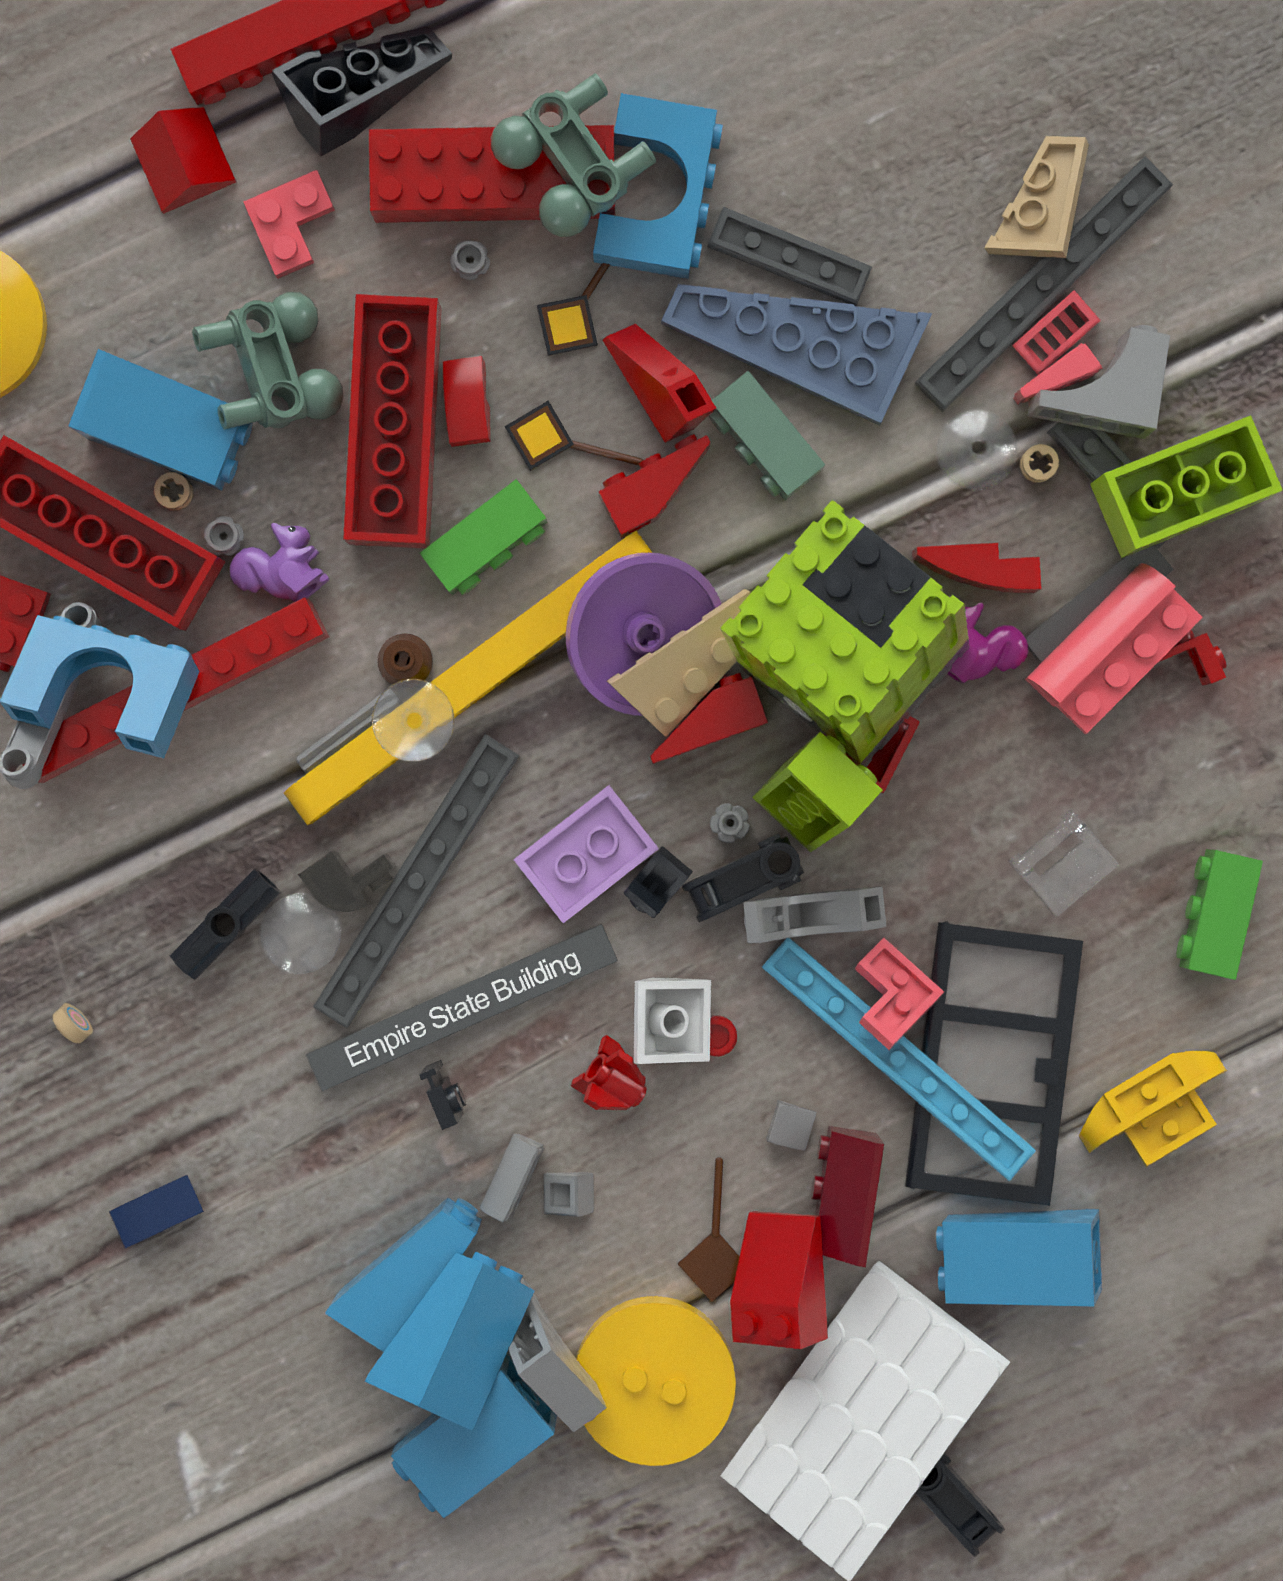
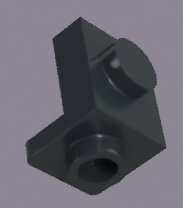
M661 846L626 888L624 895L630 899L631 904L638 911L647 913L650 917L655 918L693 871L665 847Z

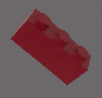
M828 1126L827 1136L820 1135L817 1159L823 1160L821 1176L814 1175L811 1199L817 1200L815 1215L821 1218L823 1256L865 1268L884 1143L877 1133Z

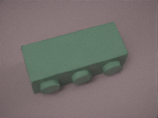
M749 371L744 373L712 400L716 409L709 415L711 422L723 435L727 432L732 435L738 443L734 447L736 452L748 466L754 463L764 474L760 481L773 497L780 494L786 501L824 469L825 463Z

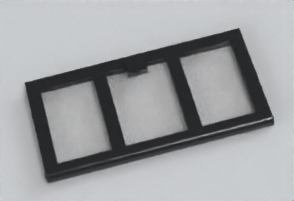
M948 921L938 922L931 980L944 993L927 1011L922 1052L1035 1148L1036 1152L1016 1175L1008 1181L915 1100L905 1179L906 1187L1050 1206L1083 948L1082 940L951 924Z

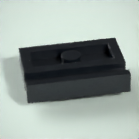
M442 1060L427 1065L419 1076L421 1080L428 1079L430 1088L426 1093L440 1127L444 1130L458 1124L464 1114L463 1107L467 1104L459 1084L452 1085L449 1077L442 1078L439 1070L442 1068L443 1063Z

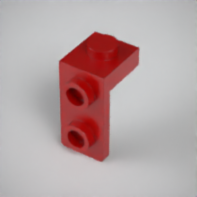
M1190 630L1159 661L1161 662L1187 650L1202 686L1226 678L1223 671L1227 667L1224 655L1218 646L1213 647L1207 633L1195 637L1193 631Z

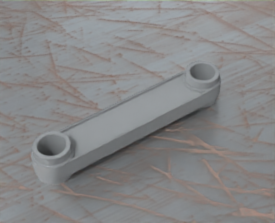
M82 602L70 604L61 614L62 617L70 619L76 625L85 622L81 626L91 628L92 625L102 626L101 619L93 608ZM82 674L74 679L68 687L50 729L17 721L6 749L0 756V773L10 785L19 789H28L40 780L43 766ZM26 763L23 768H21L19 771H16V769L21 764Z

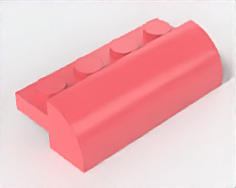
M1140 563L1025 680L1053 707L1056 706L1084 734H1087L1203 617L1174 590L1176 586L1153 567Z

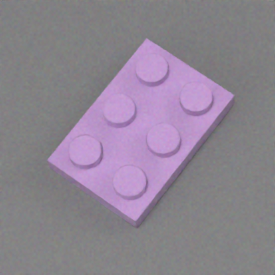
M608 785L517 856L514 861L562 923H565L659 848L610 785Z

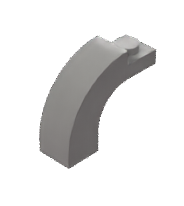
M882 887L802 893L743 902L744 924L748 943H762L815 934L867 931L886 927Z

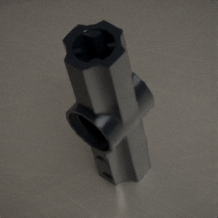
M255 868L217 908H214L207 914L205 920L170 955L175 965L185 974L196 980L234 940L243 935L246 928L281 891L266 875ZM222 913H227L234 919L235 927L230 935L222 934L217 928V918Z

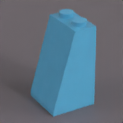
M98 349L68 426L88 440L222 491L225 482L230 484L235 476L238 461L234 460L239 445L245 446L248 442L253 425L249 423L224 430L218 417L217 408L219 405L227 404V402Z
M447 1198L341 1288L325 1314L384 1352L454 1254L459 1253L463 1255L473 1240L482 1220L476 1216L478 1210L463 1199L458 1198L455 1202Z
M1099 1209L948 1215L942 1221V1226L937 1227V1249L944 1253V1267L940 1266L938 1269L939 1291H945V1303L1094 1307L1102 1291Z
M475 1252L471 1259L455 1253L368 1373L365 1382L473 1431L535 1290L520 1283L523 1275L504 1266H500L498 1271L495 1270L497 1261L483 1254Z
M506 1354L473 1431L432 1413L394 1446L391 1457L394 1459L392 1465L403 1480L408 1481L411 1479L420 1490L418 1496L425 1507L431 1512L437 1510L445 1518L548 1440L555 1433L557 1415L522 1380L516 1371L513 1360Z

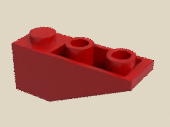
M637 324L610 334L602 340L665 443L694 430L716 409L697 375Z
M695 434L688 436L674 445L675 452L663 458L660 453L654 454L638 464L640 470L626 477L624 472H620L602 483L605 488L598 491L599 497L621 539L659 519L708 451L710 440L707 435L700 439H697Z

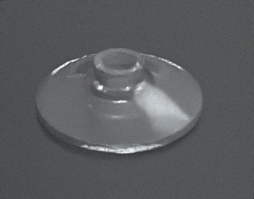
M969 410L953 417L942 429L937 441V459L942 472L957 486L968 490H985L996 486L1009 475L1017 457V442L1012 429L1001 417L985 410ZM975 441L983 442L986 446V452L982 455L975 454L972 450V443Z
M418 679L399 681L389 686L376 701L372 713L373 732L378 743L390 755L405 761L426 760L438 754L449 742L454 729L453 708L447 696L437 686ZM412 713H418L422 717V724L416 729L410 728L407 723V719Z

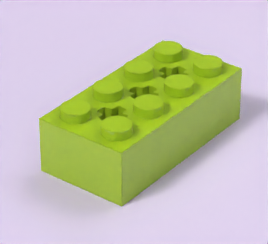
M1251 415L1106 472L1090 484L1121 558L1261 503L1283 491ZM1220 469L1225 473V477L1220 474ZM1183 484L1188 486L1189 492L1183 488ZM1146 499H1151L1153 502L1152 507L1147 504Z
M821 731L784 762L752 797L810 852L849 828L883 791L876 784L877 778L868 768L861 764L856 765L845 755V747L836 738L830 735L825 736Z

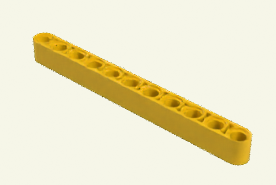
M637 531L629 534L295 782L284 792V795L307 826L311 825L565 637L569 612L578 592L600 568L618 558L636 553H653Z

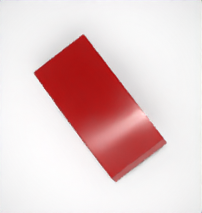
M476 356L443 361L445 412L451 447L491 442L490 406L486 399V364L483 357Z

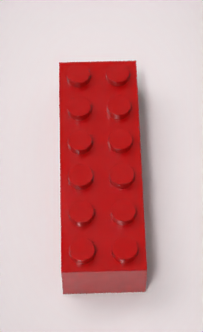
M585 125L608 159L615 161L614 125ZM495 127L369 129L370 212L375 223L541 220L539 217V204L542 196L550 188L566 184V182L543 150L540 157L531 166L523 169H512L502 165L495 158L491 149V135ZM595 179L587 185L589 190L595 195H604L610 190L608 184L600 179ZM615 204L609 210L602 212V214L616 216ZM600 213L593 217L591 216L590 219H599Z
M356 294L343 540L349 545L422 549L430 545L442 312L438 298Z
M3 435L1 438L0 527L174 627L186 631L226 561L9 437Z

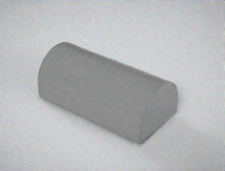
M513 1134L480 1205V1210L503 1223L513 1218L545 1149L543 1144L526 1136Z

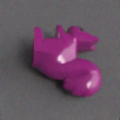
M978 603L973 607H965L970 648L961 658H957L952 664L951 670L947 673L952 679L962 684L969 680L986 676L995 667L1002 672L1010 668L1015 670L1025 661L1028 655V641L1019 629L1012 625L998 626L986 637L974 629L983 611V603Z

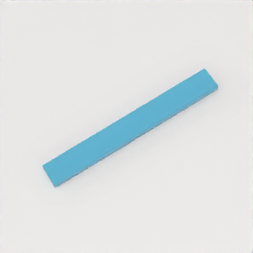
M786 938L762 966L765 971L1008 1181L1016 1175L1036 1152L1035 1148L905 1036L888 1050L859 1023L871 1007L791 938Z

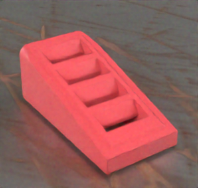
M1073 290L1012 346L1039 375L1101 320L1076 291ZM1069 305L1085 322L1080 328L1064 311ZM1057 316L1073 333L1068 339L1051 322ZM1044 327L1060 343L1056 350L1039 333ZM1032 338L1048 355L1043 361L1027 345Z
M1081 343L1020 388L1014 394L1015 397L1013 399L1017 404L1026 403L1040 390L1057 391L1084 381L1102 370V365L1085 343Z

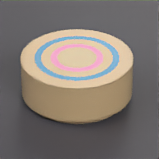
M63 1004L53 1014L55 1026L71 1042L82 1043L93 1033L88 1019L71 1004Z

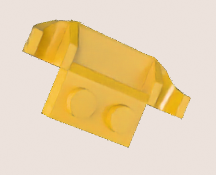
M1185 1051L1172 1053L1104 1093L1090 1112L1079 1137L1088 1152L1091 1153L1115 1136L1125 1133L1145 1167H1148L1217 1125L1195 1090L1211 1079L1227 1072V1069L1215 1052Z

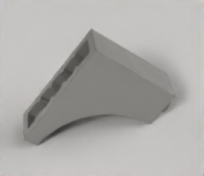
M1148 325L1131 327L1118 339L1114 357L1105 373L1099 379L1072 390H1040L1029 401L1027 416L1141 439L1146 438L1157 429L1170 335L1158 333L1155 327Z
M524 1278L521 1279L520 1283L533 1289ZM534 1293L508 1349L516 1371L522 1380L575 1432L587 1422L592 1421L607 1407L597 1383L565 1345Z

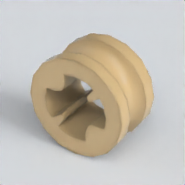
M1045 444L1032 446L1023 454L1020 460L1022 475L1027 480L1035 483L1047 481L1056 473L1059 467L1057 453L1052 447ZM1036 453L1039 458L1044 456L1048 458L1049 463L1045 466L1048 469L1047 473L1043 474L1040 469L1033 471L1030 468L1029 464L1034 461L1033 458H1030L1032 454Z
M168 472L156 480L154 495L156 500L165 508L179 511L191 503L193 487L181 474ZM172 481L179 487H184L183 495L178 494L180 499L176 502L170 497L164 496V489H170L167 485Z

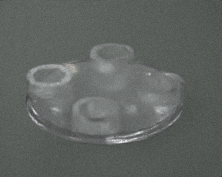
M306 893L287 895L276 901L264 915L260 929L263 950L270 961L284 971L295 974L317 971L331 961L339 948L341 940L339 916L327 902L317 896Z

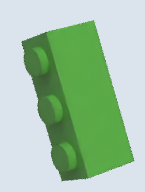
M515 479L421 551L420 555L451 595L458 591L461 595H464L481 582L478 575L490 566L495 571L506 564L513 557L510 552L522 542L528 546L545 533L542 526L548 522L545 515L522 485Z
M1206 849L1205 855L1198 858L1194 873L1195 879L1199 880L1195 896H1190L1185 912L1186 919H1190L1187 934L1181 935L1177 945L1176 956L1181 959L1179 967L1236 980L1262 869V860Z

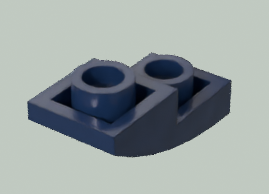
M185 1175L109 1211V1214L126 1249L204 1211L188 1175Z

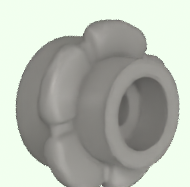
M462 241L455 246L454 253L450 257V265L454 272L460 273L461 278L475 280L479 274H485L489 269L490 259L487 257L488 250L478 241ZM468 257L474 258V262L471 264L467 263L466 260Z
M217 517L216 520L208 523L205 527L204 538L207 541L206 546L215 555H221L222 553L226 556L233 555L240 549L239 543L244 539L243 529L240 524H235L230 517ZM222 533H227L228 537L226 540H221L220 535Z
M725 803L716 808V814L710 819V828L713 833L718 835L720 841L733 843L737 838L742 839L747 835L750 828L749 823H747L749 816L743 807ZM728 819H732L734 821V825L732 827H728L726 825V821Z

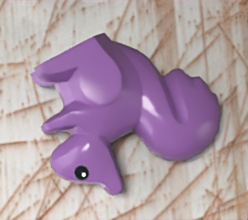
M272 523L271 529L281 546L277 553L270 557L260 548L248 547L238 552L231 561V580L241 590H249L256 593L263 588L276 598L291 599L293 602L304 597L309 598L329 581L328 576L321 569H312L309 563L319 552L313 546L306 547L311 535L306 528L301 526H280L277 523Z

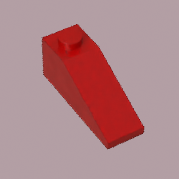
M737 673L720 679L718 681L720 688L713 690L650 755L652 764L767 724L768 721L752 677L743 679L741 673Z

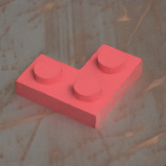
M317 170L243 201L277 279L314 263L298 226L335 211Z
M885 938L855 967V970L883 995L861 1018L859 1023L888 1050L908 1032L944 993L938 985Z

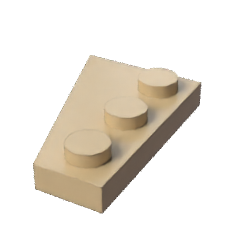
M1045 137L1023 177V186L1014 202L1009 203L1002 215L1004 220L995 236L991 235L984 247L988 254L1066 258L1089 147L1086 137Z

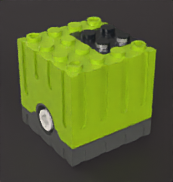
M831 500L823 509L824 516L819 522L813 521L795 542L796 548L790 555L787 553L783 555L767 574L768 580L762 587L757 585L738 607L740 610L738 615L734 619L729 618L720 629L743 672L759 681L766 691L785 704L811 728L818 732L821 731L825 736L830 735L836 738L845 747L846 754L851 757L856 765L861 764L867 767L873 760L874 754L879 749L881 750L899 730L900 724L905 719H908L926 699L925 695L932 688L934 689L951 670L952 664L957 658H961L970 648L965 605L954 595L949 598L943 593V586L854 516L849 519L845 515L844 508Z

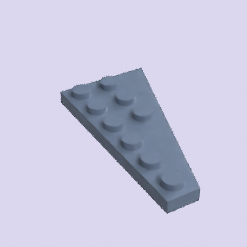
M678 284L661 320V324L880 426L932 313L900 312L890 308L874 309L857 307L854 304L794 297H791V299L770 297L769 294H745L728 292L725 289Z

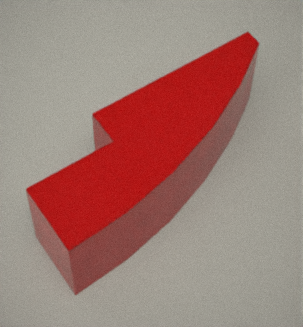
M998 543L916 547L912 551L913 560L938 574L960 583L981 589L1008 593H1036L1041 590L1040 557L999 559Z

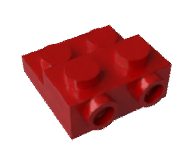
M0 575V670L9 673L11 666L15 667L37 615L44 616L51 593Z

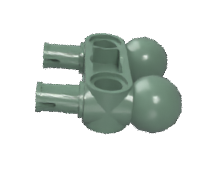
M596 73L567 93L556 89L552 93L540 95L533 102L532 107L522 113V116L514 115L503 119L494 128L491 135V149L495 158L502 165L512 169H523L531 166L540 157L543 150L564 179L566 184L550 188L542 196L539 204V217L543 226L550 233L560 237H571L580 233L588 225L591 216L593 217L597 213L609 210L616 200L627 193V182L656 163L654 154L643 141L617 160L608 159L584 125L579 114L608 95L605 84ZM546 112H554L561 117L562 121L557 126L549 127L540 121V116ZM595 179H600L608 184L610 190L604 195H595L589 190L587 185Z
M286 292L277 296L272 302L253 300L246 303L242 308L229 311L224 321L193 327L192 336L198 352L230 344L236 348L251 394V398L219 405L217 408L218 417L224 430L253 422H258L265 428H283L292 421L306 417L310 419H327L335 415L341 408L343 386L337 376L326 369H310L298 377L287 344L300 343L309 339L316 331L318 309L309 297L300 292ZM253 319L258 321L263 327V333H256L250 330L246 320ZM271 397H282L287 402L289 410L282 411L277 409L273 405Z

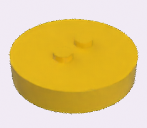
M646 1296L628 1300L604 1313L591 1326L581 1342L576 1359L597 1383L607 1407L584 1426L594 1440L611 1454L639 1465L663 1466L674 1464L701 1452L718 1436L725 1426L733 1407L736 1390L732 1355L719 1328L709 1317L692 1305L677 1299L661 1296Z

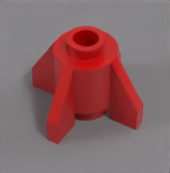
M605 1035L600 1042L597 1053L599 1055L591 1062L586 1073H582L572 1080L571 1087L584 1094L583 1102L595 1110H627L631 1106L636 1107L645 1097L647 1091L645 1086L646 1078L634 1063V1059L624 1052L621 1045L608 1035Z

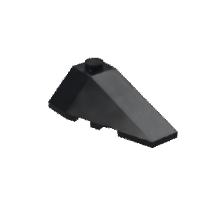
M423 27L382 36L380 42L357 47L356 42L343 44V50L321 54L320 50L305 52L272 70V76L297 130L321 157L358 136L452 59V53L429 27Z

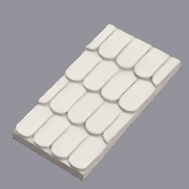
M881 1261L874 1264L839 1314L827 1328L828 1339L816 1343L794 1376L786 1384L721 1474L723 1479L734 1488L736 1487L740 1493L763 1512L768 1513L775 1522L798 1541L803 1542L804 1546L827 1565L833 1567L847 1581H851L1010 1364L1009 1360Z

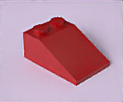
M758 1211L749 1212L730 1300L733 1342L803 1349L828 1339L820 1216Z

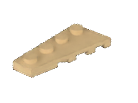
M746 589L742 590L704 615L702 621L687 631H680L670 638L669 643L652 654L650 652L635 661L636 665L621 675L617 673L608 679L607 682L661 734L667 737L737 662L720 628L729 618L734 619L740 612L738 607L751 592Z

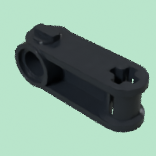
M779 833L757 843L759 849L683 884V891L689 892L699 913L696 916L698 922L718 915L777 886L781 891L802 881L800 875L805 872L800 864L799 854L791 845L788 836L781 838ZM778 850L787 852L791 859L789 869L783 873H775L768 866V858L773 852ZM701 888L705 889L712 903L711 905L707 903Z
M944 1453L915 1494L918 1495L958 1541L976 1557L980 1553L979 1547L996 1532L1001 1534L1005 1528L992 1511L949 1465L951 1459Z

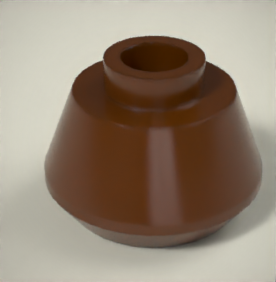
M404 633L392 636L382 645L378 654V668L382 677L389 684L398 688L418 686L429 676L433 665V657L429 646L425 641L413 634ZM399 654V659H398V661L396 662V661H395L396 656Z

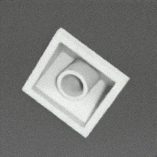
M648 978L635 981V1064L710 1061L711 980Z

